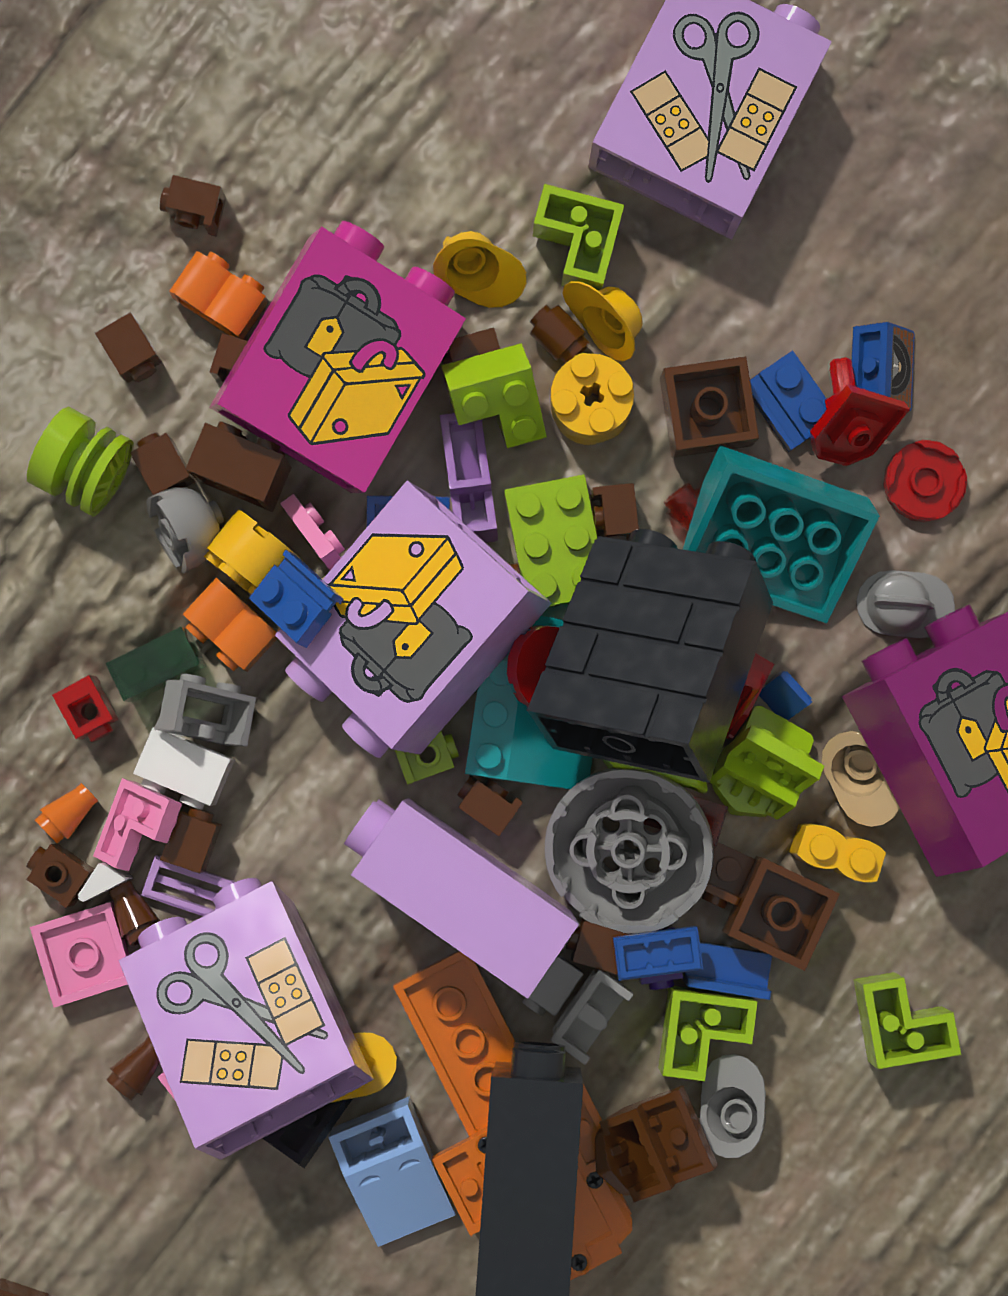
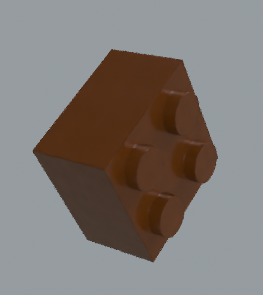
M746 356L663 369L660 376V384L672 458L716 452L719 445L730 449L751 447L759 439Z
M219 421L217 427L205 422L185 469L198 482L273 512L292 468L285 458V453L280 451L281 447L260 437L257 438L256 443L251 442L242 435V430L222 421Z
M756 856L738 896L741 898L738 906L733 905L722 931L739 941L805 971L840 894L765 858Z

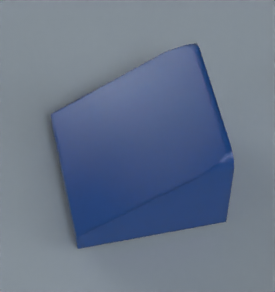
M787 671L777 673L763 686L759 697L775 714L786 720H789L812 703V698Z

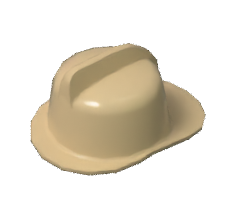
M848 731L838 733L831 738L822 751L821 764L825 765L824 773L840 806L847 816L858 824L870 827L884 825L895 817L900 807L861 732Z

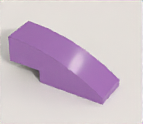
M455 413L440 415L453 514L485 543L498 541L482 419L458 425Z

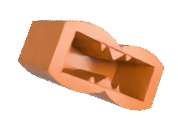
M196 251L169 292L172 298L191 312L207 320L223 333L244 339L268 303L266 296L262 293L265 288L246 274L239 278L228 271L229 263L217 254L209 252L206 256Z
M215 578L183 613L190 621L185 628L203 644L210 639L220 648L216 656L232 671H235L239 666L248 672L278 639L275 636L277 631L218 578Z

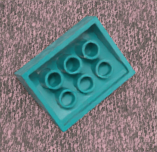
M719 445L703 481L682 550L705 553L708 545L715 541L730 542L747 549L756 559L772 598L773 606L827 623L880 515L868 497Z
M540 616L532 627L542 625L560 628L564 622L560 619ZM508 653L477 689L465 774L571 789L578 782L590 776L593 757L560 751L551 747L528 713V707L519 702L513 694L516 691L513 684L509 683L507 677Z

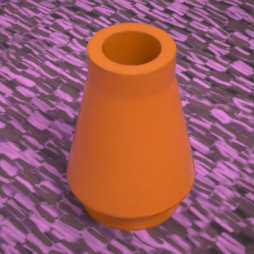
M81 783L72 791L41 808L40 811L42 813L35 821L58 844L63 838L69 839L98 800Z

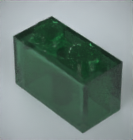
M179 627L105 663L123 701L131 703L164 688L166 680H180L181 674H192L206 667L190 632L184 627Z

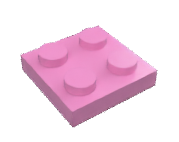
M113 901L30 927L54 1008L128 985L118 960L128 956L129 952L125 939H121Z

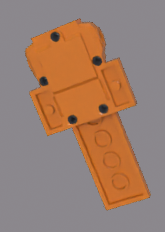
M457 951L393 984V988L469 1135L468 1138L433 1155L431 1160L471 1236L480 1231L491 1075L496 1061L511 1062L512 1048H514L516 1040L476 962L460 951ZM584 1083L570 1281L578 1276L585 1275L593 1268L622 1254L620 1244L632 1232V1213L624 1196L618 1193L596 1172L595 1136L601 1128L599 1122L602 1118Z

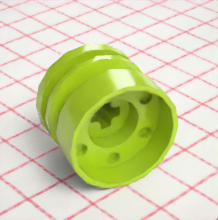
M68 406L61 409L53 417L36 444L27 469V482L54 497L61 494L67 488L65 494L66 503L73 507L80 505L81 511L94 517L105 508L122 484L132 458L130 452L134 450V442L124 435L116 437V432L109 427L101 429L95 435L96 422Z

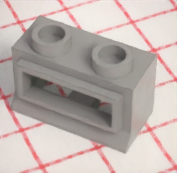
M181 674L180 680H166L160 717L154 730L226 746L248 745L256 697L241 694L242 687L234 684L218 682L216 688L205 685L206 678L197 675ZM186 696L225 705L222 723L217 724L183 716Z
M598 970L597 973L592 971L552 1028L554 1035L550 1040L555 1044L565 1045V1051L585 1065L590 1058L587 1055V1051L600 1032L606 1028L607 1022L625 998L627 1001H630L634 995L633 992L606 971Z

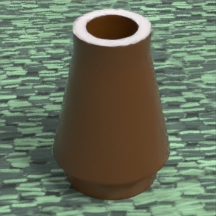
M127 881L111 889L109 894L113 901L121 939H127L129 946L133 947L139 945L138 936L141 932L159 922L160 919L135 889L132 881Z
M148 1036L142 1044L112 1066L110 1069L113 1072L106 1079L130 1101L138 1093L140 1095L144 1093L160 1064L150 1037Z

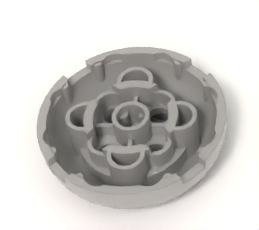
M610 768L584 778L564 795L556 806L547 826L545 860L551 881L561 898L564 896L580 912L579 916L586 921L626 934L652 932L678 921L679 917L685 914L701 898L709 881L713 866V838L703 810L693 796L680 784L651 771ZM609 817L613 821L619 820V829L616 831L605 829L603 818ZM652 818L657 820L662 826L661 830L656 833L646 830L644 826L645 819ZM626 840L633 841L634 845L639 846V848H629ZM612 856L614 862L620 868L617 871L609 869L603 862L605 857ZM652 857L658 859L661 870L658 873L647 871L644 865L646 859Z

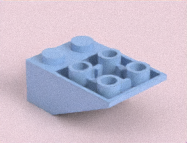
M410 1096L332 1128L328 1138L344 1179L378 1247L456 1215L448 1192L431 1160L433 1154Z

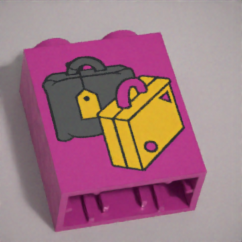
M341 221L334 234L321 226L308 238L209 408L255 436L279 445L281 447L280 451L348 492L365 493L466 318L447 307L455 291L446 282L419 267H412L405 279L377 262L385 248L377 238L350 222Z

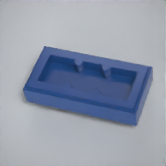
M697 926L612 937L619 981L703 970Z

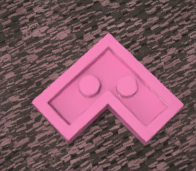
M122 778L93 856L117 869L129 871L133 859L138 852L142 835L155 841L168 843L172 830L177 823L182 803L148 789L137 782Z

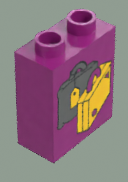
M970 604L926 625L924 628L934 646L916 656L910 642L905 638L863 659L861 662L871 681L842 696L936 877L983 868L1008 852V612L979 623Z

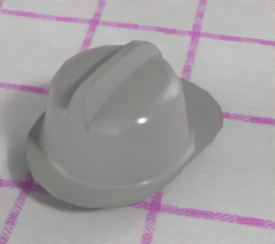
M896 570L878 572L869 577L860 587L856 600L858 614L863 623L874 632L889 636L929 637L924 627L955 611L954 596L948 585L936 576L918 572Z
M737 1054L722 1055L712 1061L706 1070L705 1081L702 1082L700 1125L711 1150L725 1158H740L750 1153L760 1142L766 1124L764 1078L753 1062Z

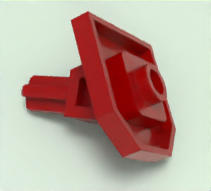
M844 357L833 359L830 362V375L834 395L825 399L826 411L810 430L812 450L818 459L849 466L873 456L910 411V408L904 401L856 387L852 361L850 358Z

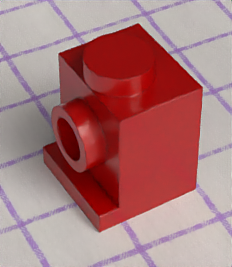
M88 675L52 695L75 739L83 740L88 737L91 743L112 733L113 729L110 724L119 720L96 676ZM89 704H94L98 710L96 717L93 719H88L84 713L86 706Z

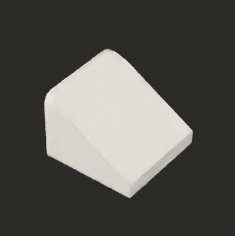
M105 862L98 863L79 892L78 899L82 902L91 900L133 879V876Z

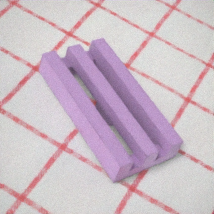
M156 855L154 856L141 896L205 916L217 909L153 889L154 884L158 882L213 901L217 892L160 874V867L220 886L222 889L235 881L206 871L199 874L161 861V856Z

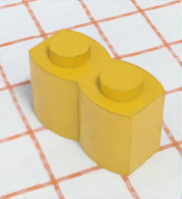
M810 823L798 824L789 851L796 859L805 864L823 869H832L844 877L860 882H876L878 880L886 852L881 847L871 841L844 837L832 828Z

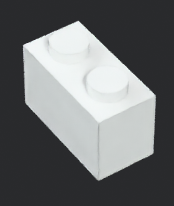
M153 727L133 774L143 778L142 786L162 794L165 793L166 788L182 794L180 802L203 810L205 804L209 806L217 804L235 759L176 734L154 730Z

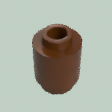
M545 305L530 321L534 326L530 335L557 362L561 360L564 364L567 363L574 356L583 353L590 344L584 337L586 332L560 305L552 309Z

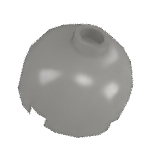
M180 487L164 490L148 497L146 503L149 517L157 515L159 519V528L154 531L176 568L182 566V572L186 573L208 561L204 557L209 551L207 547L220 532L219 524L224 523L222 512L214 500L207 502L199 492Z

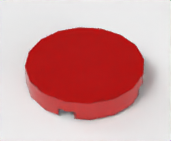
M921 440L906 445L892 456L885 468L883 486L887 500L897 513L912 521L930 522L944 518L959 506L966 493L967 474L962 463L959 461V456L953 449L941 442Z
M535 625L529 628L531 630L525 635L521 634L514 641L508 655V681L514 686L516 693L513 694L517 700L527 707L530 704L541 673L546 669L545 663L559 627Z

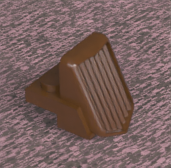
M683 1085L626 1106L599 1122L601 1128L595 1136L596 1172L618 1193L626 1196L631 1195L633 1202L671 1190L675 1184L713 1171L718 1166Z

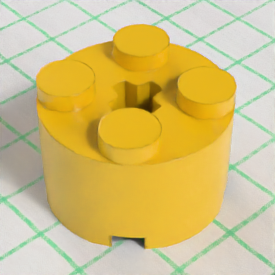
M587 353L574 356L573 359L569 360L559 369L551 387V413L560 432L568 439L583 445H594L618 436L625 428L631 414L634 399L633 382L627 371L610 357ZM592 393L599 396L598 402L594 401L591 406L584 404L585 396L589 397Z
M238 509L207 547L209 551L204 557L228 575L242 589L252 595L274 565L279 566L285 557L282 554L285 550L294 555L296 554L269 531L267 532L257 525L255 520Z

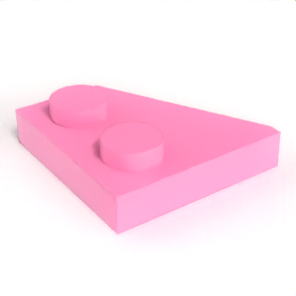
M292 494L280 504L327 568L331 570L340 560L339 554L345 548L331 530L323 534L319 529L324 520L313 505L309 502L303 507L296 496Z

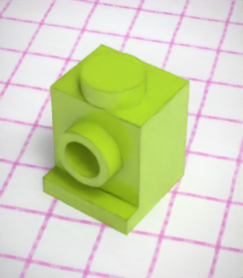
M440 731L427 746L432 747L436 752V758L431 763H424L420 759L419 754L395 750L407 785L454 768L452 759L460 756L452 734L443 736L442 731Z

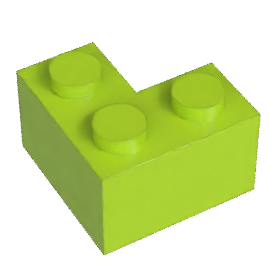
M544 184L534 220L532 237L570 246L561 286H565L570 281H580L592 286L596 290L602 289L624 205Z
M522 343L441 365L458 425L496 415L507 448L547 437L532 368Z
M895 972L853 979L867 1060L874 1067L883 1069L961 1055L954 1012L942 1006L910 1011L905 978Z
M681 986L668 988L658 1065L662 1076L705 1081L710 1039L753 1044L758 1002L753 997Z

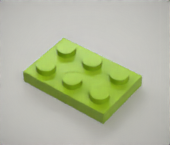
M585 474L505 489L504 494L521 576L552 603L549 607L570 603L577 583L581 581L580 576L594 540L597 539Z

